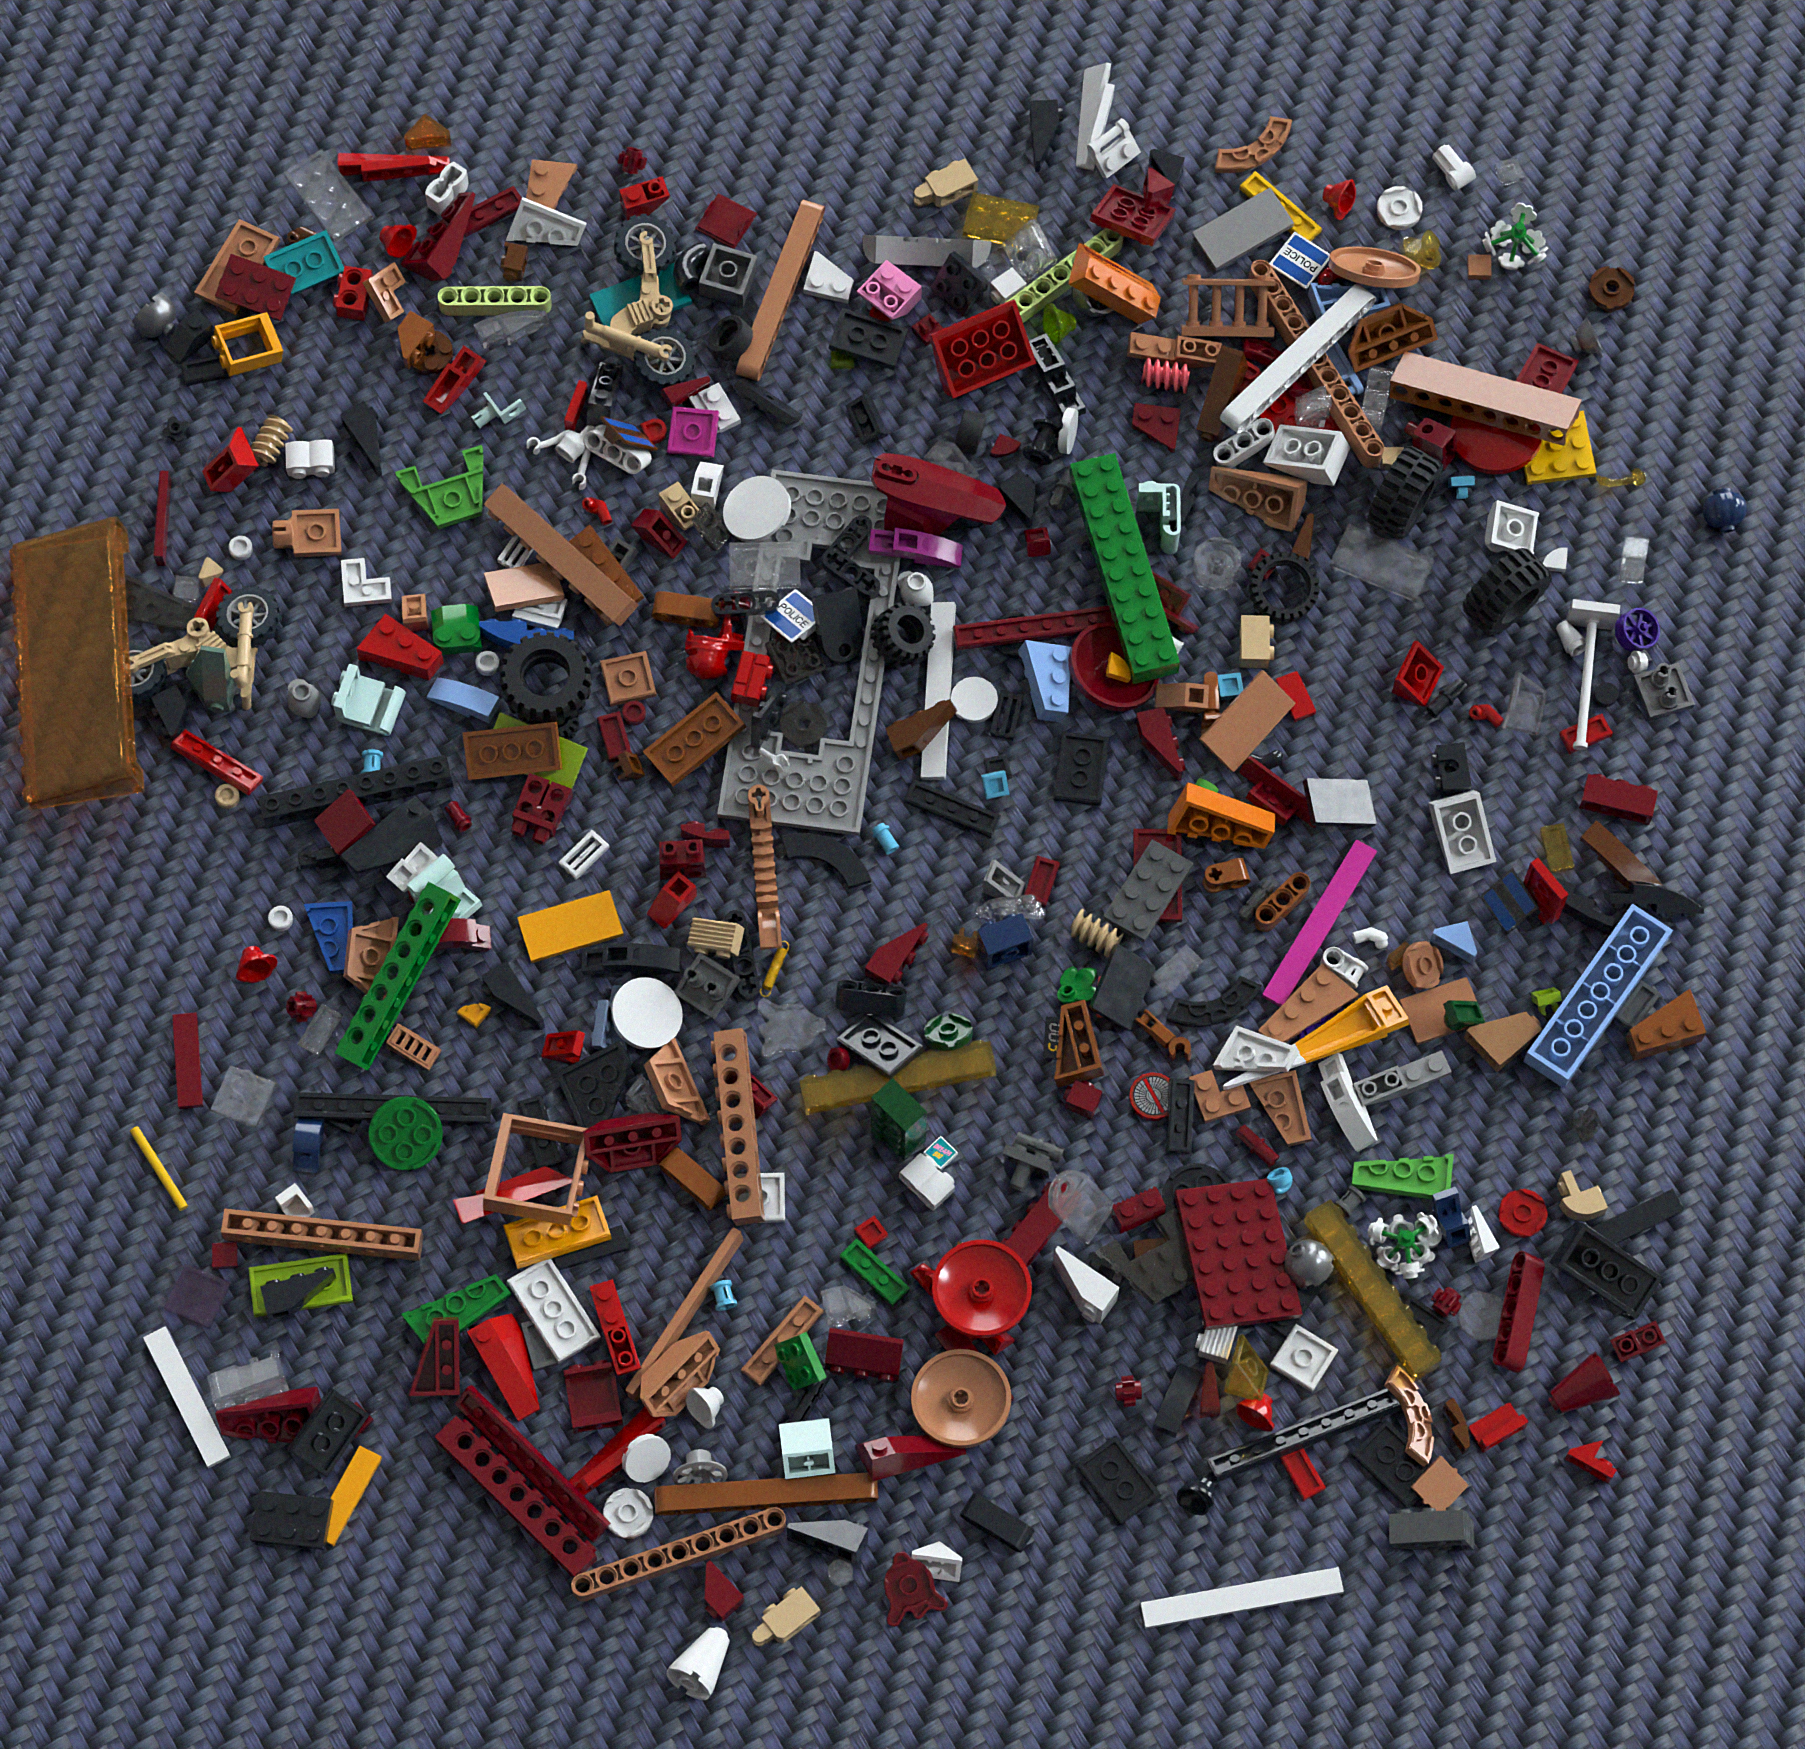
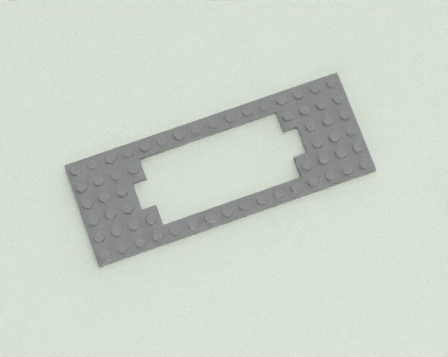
M772 469L771 477L778 480L790 496L791 512L784 526L782 525L769 539L760 542L753 591L772 590L777 593L782 561L810 564L812 547L828 549L856 516H867L872 522V529L884 530L887 496L877 491L872 482ZM866 524L858 525V530L855 533L856 537L861 529L866 530ZM870 536L850 558L868 572H874V576L880 581V594L875 599L870 600L849 741L821 738L818 755L782 751L783 733L771 731L768 741H763L760 749L763 748L773 755L784 754L790 767L782 765L784 773H778L773 762L759 753L760 749L751 747L752 714L754 711L758 712L759 707L735 703L734 712L745 723L746 728L730 740L728 744L717 813L718 818L750 822L748 791L752 786L760 784L769 790L772 825L860 836L885 667L884 657H879L877 648L872 646L874 640L870 638V634L874 631L871 630V626L875 623L874 620L877 616L894 605L901 559L899 557L868 554ZM845 539L841 542V546L845 549H850L854 545L850 539ZM767 597L765 602L758 603L759 598H755L756 609L759 608V603H767V607H772V603L775 602L771 601L770 597ZM761 615L749 616L743 651L767 655L771 626L760 617ZM757 796L758 808L760 809L761 796Z

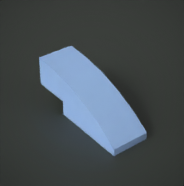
M438 677L427 695V699L468 718L471 715L489 724L500 705V699L497 695L471 685Z

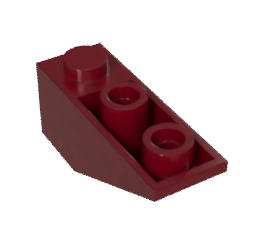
M1164 707L1136 713L1135 724L1141 744L1177 780H1181L1182 772L1185 771V764L1183 758L1178 757L1177 749H1179L1176 735L1172 736L1170 728H1173L1170 714L1166 715Z
M923 923L879 947L865 967V976L879 984L898 985L904 975L902 970L906 964L909 966L912 964L917 954L915 953L919 945L923 946L929 937L927 933L928 924Z

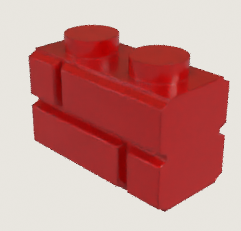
M742 651L731 691L732 702L757 708L761 700L765 701L768 691L765 682L766 679H771L774 667L770 665L769 656Z

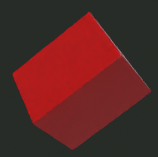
M1414 641L1395 679L1392 693L1420 706H1426L1444 666L1418 641Z

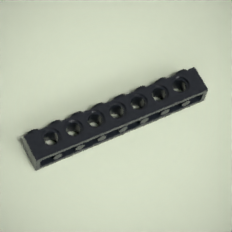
M442 755L259 796L258 798L266 829L318 817L347 789L352 790L365 807L453 787L447 756Z

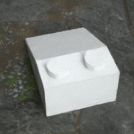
M1280 424L1263 463L1311 483L1334 486L1350 446L1340 431Z
M1472 790L1428 802L1434 828L1450 874L1496 862L1479 792Z
M1057 1246L1053 1264L1077 1307L1082 1312V1316L1092 1323L1096 1321L1101 1324L1117 1301L1119 1287Z

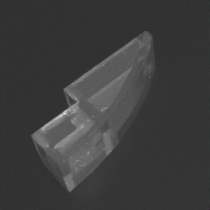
M526 310L496 315L482 320L473 326L476 338L483 349L503 339L509 346L549 324L546 311Z

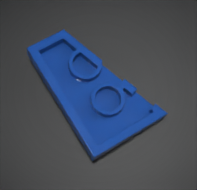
M352 901L304 904L330 974L344 973L348 931L353 928Z

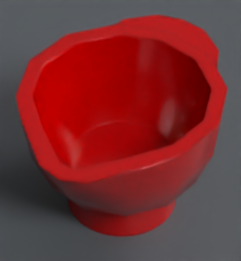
M1353 179L1345 180L1335 185L1329 184L1323 191V201L1328 203L1334 210L1335 219L1342 220L1352 209L1355 202L1356 187Z
M401 224L385 226L380 232L379 239L390 256L400 258L405 256L411 249L417 235V229L411 224L405 226Z
M257 946L245 948L238 964L236 979L249 983L265 980L271 975L273 969L277 967L278 961L276 956L265 954Z
M1256 1392L1253 1397H1249L1236 1405L1237 1415L1248 1425L1267 1432H1271L1274 1429L1271 1408L1273 1400L1269 1395L1263 1392Z

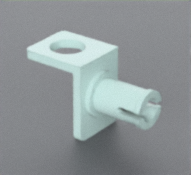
M485 392L484 396L488 400V405L471 417L479 428H482V426L496 416L497 418L500 417L504 424H506L523 412L526 407L521 399H518L506 409L500 411L487 392Z

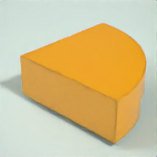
M1111 653L1108 658L1106 676L1128 683L1131 680V673L1127 663L1117 654Z
M482 1003L465 1005L457 1011V1015L477 1028L490 1013L491 1007Z

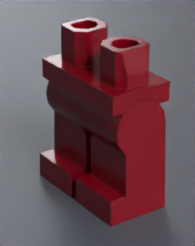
M529 773L512 814V834L524 838L528 828L535 830L532 841L544 846L550 836L554 838L562 816L573 798L572 789L553 781L550 784L549 780Z
M703 841L659 842L660 880L671 879L678 871L681 873V868H684V876L687 879L706 878Z

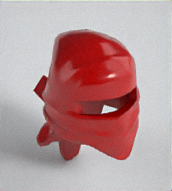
M730 617L724 618L717 638L694 636L692 629H688L685 652L689 657L686 658V668L691 674L700 679H715L727 674L725 659L728 656V652L744 650L745 646L743 635L732 632Z

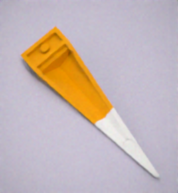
M1387 985L1366 993L1332 1019L1292 1044V1046L1298 1048L1299 1054L1291 1068L1385 1038L1387 1033L1409 1025V1018ZM1247 1071L1225 1083L1223 1089L1228 1090L1279 1072Z

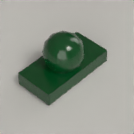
M1449 1000L1443 1003L1446 1011L1444 1014V1024L1451 1030L1457 1031L1464 1026L1472 1027L1485 1023L1477 1001Z

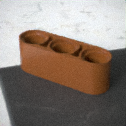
M665 591L656 592L651 616L658 621L712 629L717 628L720 618L716 617L711 611L712 598ZM719 601V605H718V606H715V607H719V608H720V611H721L722 609H721V602Z
M1302 872L1294 873L1257 908L1254 925L1259 931H1271L1306 898L1311 883L1308 875ZM1301 883L1305 888L1298 890L1294 888L1293 884ZM1284 899L1288 902V904L1282 906L1279 905L1276 902V900ZM1268 915L1272 920L1266 922L1261 920L1260 916Z
M675 1147L659 1164L660 1169L708 1211H711L726 1195L725 1188L678 1147Z

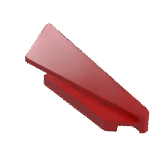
M338 154L340 177L362 174L363 182L441 174L442 170L450 164L448 156Z

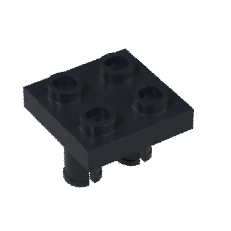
M954 251L947 257L930 288L959 314L966 316L969 314L980 293L988 290L989 284L985 277Z

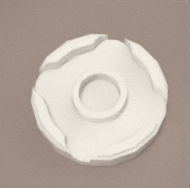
M1394 186L1385 190L1377 202V215L1380 221L1387 227L1395 230H1406L1413 227L1419 221L1422 214V201L1418 194L1403 186Z
M1067 408L1062 417L1063 427L1059 431L1058 450L1063 454H1070L1076 437L1078 410L1074 408Z
M969 677L956 684L952 690L951 701L957 708L955 714L958 718L964 719L969 723H980L991 718L994 714L998 697L996 689L990 682L984 678Z
M645 1434L633 1440L627 1447L626 1455L623 1454L622 1467L631 1479L636 1482H648L656 1479L665 1471L671 1454L670 1448L663 1438L653 1434Z
M622 1488L613 1492L606 1500L603 1509L604 1517L611 1523L608 1529L615 1536L624 1539L636 1538L644 1534L653 1520V1506L650 1499L637 1489Z

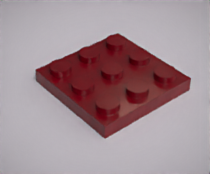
M1113 184L1092 212L1089 221L1101 228L1115 231L1120 236L1129 237L1137 240L1140 244L1153 247L1174 217L1176 209L1165 205L1150 211H1143V195Z

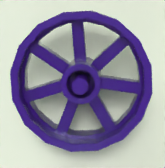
M1634 608L1622 614L1617 619L1614 627L1618 643L1629 652H1641L1654 646L1660 636V625L1657 618L1651 611L1645 608ZM1631 615L1637 616L1636 622ZM1626 620L1628 621L1630 626H1626ZM1642 637L1648 640V643L1645 646ZM1634 638H1636L1637 644L1632 641Z

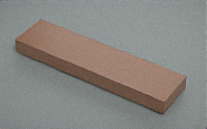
M804 1295L744 1365L741 1372L761 1387L781 1363L777 1358L774 1345L808 1332L824 1313V1310Z

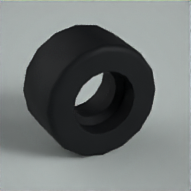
M964 410L954 445L955 450L976 455L986 421L985 414Z

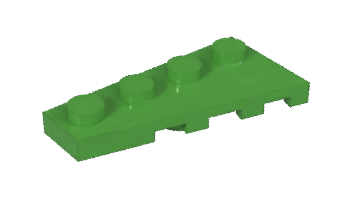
M1446 1154L1445 1157L1433 1158V1156H1423L1422 1159L1411 1160L1409 1158H1399L1398 1161L1373 1160L1354 1162L1351 1185L1361 1190L1433 1200L1432 1194L1451 1188L1454 1154Z

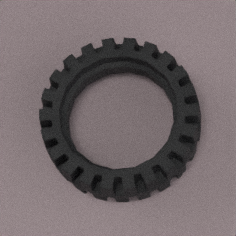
M1287 551L1276 552L1265 557L1255 567L1249 580L1248 593H1250V601L1254 603L1253 607L1255 610L1258 609L1260 611L1259 614L1261 616H1270V621L1275 620L1276 623H1291L1305 616L1313 608L1320 591L1319 577L1317 578L1316 570L1312 569V564L1309 561L1306 562L1303 556L1300 555L1298 557L1296 553L1291 552L1289 554ZM1286 565L1301 573L1305 580L1307 591L1300 605L1292 609L1283 610L1267 602L1262 593L1261 584L1268 570L1275 566Z

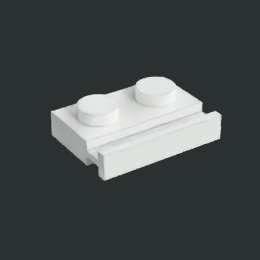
M719 383L698 392L696 396L689 397L693 408L718 410L720 412L717 433H722L741 423L739 415Z
M567 599L515 608L512 619H520L527 622V625L546 630H556L559 628L568 604Z

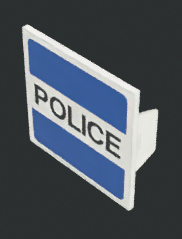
M1294 232L1269 264L1287 278L1307 289L1328 263L1330 254Z
M796 589L780 601L776 612L760 616L791 643L799 637L804 640L816 630L812 602Z

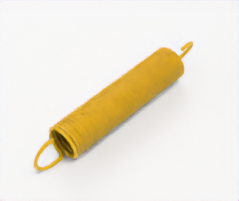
M786 942L788 945L787 950L784 948H777L762 984V987L769 990L770 993L767 996L762 995L763 997H768L771 994V989L789 949L788 942Z

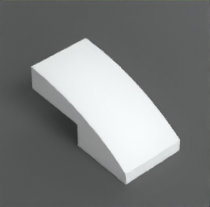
M420 842L405 860L401 859L386 877L405 893L408 890L406 885L438 857Z

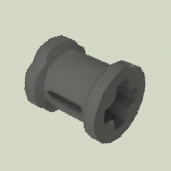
M1350 1185L1347 1188L1346 1194L1333 1205L1343 1216L1350 1218L1353 1210L1360 1203H1364L1366 1198L1356 1187Z

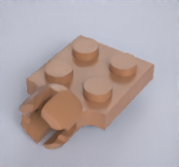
M339 509L292 510V517L290 519L273 521L272 536L274 548H290L294 552V557L341 555Z

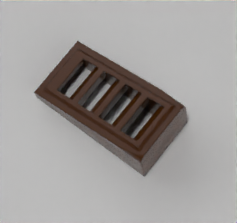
M1311 513L1307 515L1291 551L1296 553L1298 557L1300 555L1303 556L1306 562L1310 558L1314 514Z

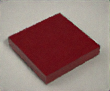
M347 789L314 820L334 851L340 856L376 825L355 793L350 789Z

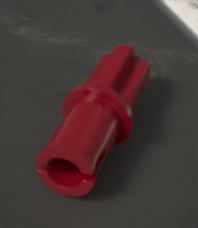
M1243 1125L1238 1129L1236 1136L1251 1149V1154L1255 1153L1269 1168L1279 1159L1280 1156L1265 1143V1139H1260L1247 1125Z

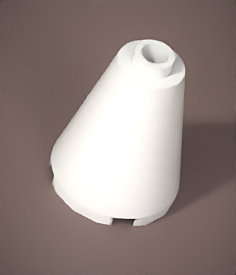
M719 1627L708 1628L669 1666L666 1675L671 1683L678 1689L681 1685L688 1689L685 1694L693 1698L707 1700L713 1693L730 1642L727 1632Z

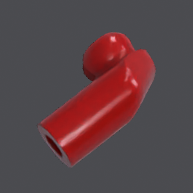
M1329 267L1322 271L1317 278L1319 285H1330L1336 279L1347 280L1335 274Z
M593 497L583 499V509L598 515L601 525L605 526L612 523L611 515L604 501Z
M1488 704L1473 705L1469 709V716L1472 719L1489 720L1496 728L1504 721Z

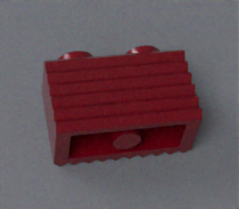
M1153 1186V1189L1149 1188L1148 1191L1144 1190V1193L1140 1192L1139 1195L1135 1194V1197L1131 1196L1126 1201L1122 1200L1117 1205L1113 1204L1111 1217L1119 1233L1122 1234L1164 1215L1166 1205L1157 1187Z

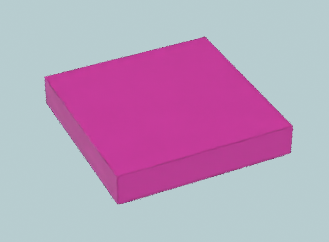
M673 406L667 452L669 454L714 458L720 412L718 410Z

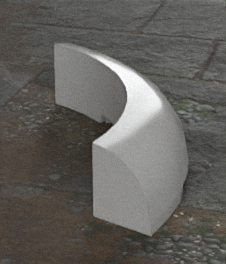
M863 235L862 237L863 250L870 262L883 264L888 260L892 264L943 266L949 254L955 251L975 268L986 261L991 249V241L879 235Z

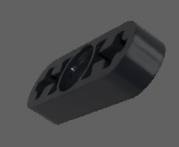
M772 590L718 594L712 599L711 611L719 618L772 614L778 610L780 598ZM767 597H770L771 601H775L772 603V607H767V603L759 602H765ZM744 598L749 599L752 602V607L744 610L739 607V601ZM755 598H759V600H758L759 608H757V609H756V599H755ZM732 600H735V610H732V606H726L724 611H720L719 607H715L719 605V601H723L724 605H731Z

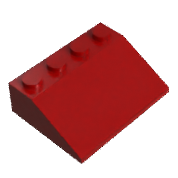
M1015 299L930 334L937 372L944 393L953 399L1036 364Z

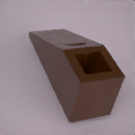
M951 699L939 701L933 707L917 711L913 716L904 720H897L891 726L885 728L894 752L901 761L922 752L957 712V708Z

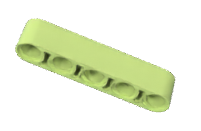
M542 286L444 287L438 292L440 311L448 316L545 315L552 308L550 291ZM448 299L454 300V301L451 302V303H445V302H444V301H446V300H448ZM470 299H475V300H477V301L474 302V303H468V302H467V301L470 300ZM493 299L499 300L497 303L490 302ZM516 299H521V300H522V301L519 302V303L513 302V301L516 300ZM538 299H545L544 302H536Z

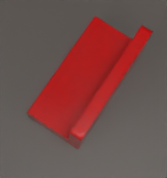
M1507 1403L1471 1424L1468 1429L1484 1453L1525 1429L1528 1420L1524 1414L1519 1416L1511 1403Z

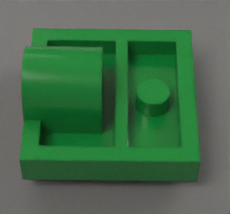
M807 1332L774 1345L777 1358L782 1363L787 1380L793 1390L827 1378Z

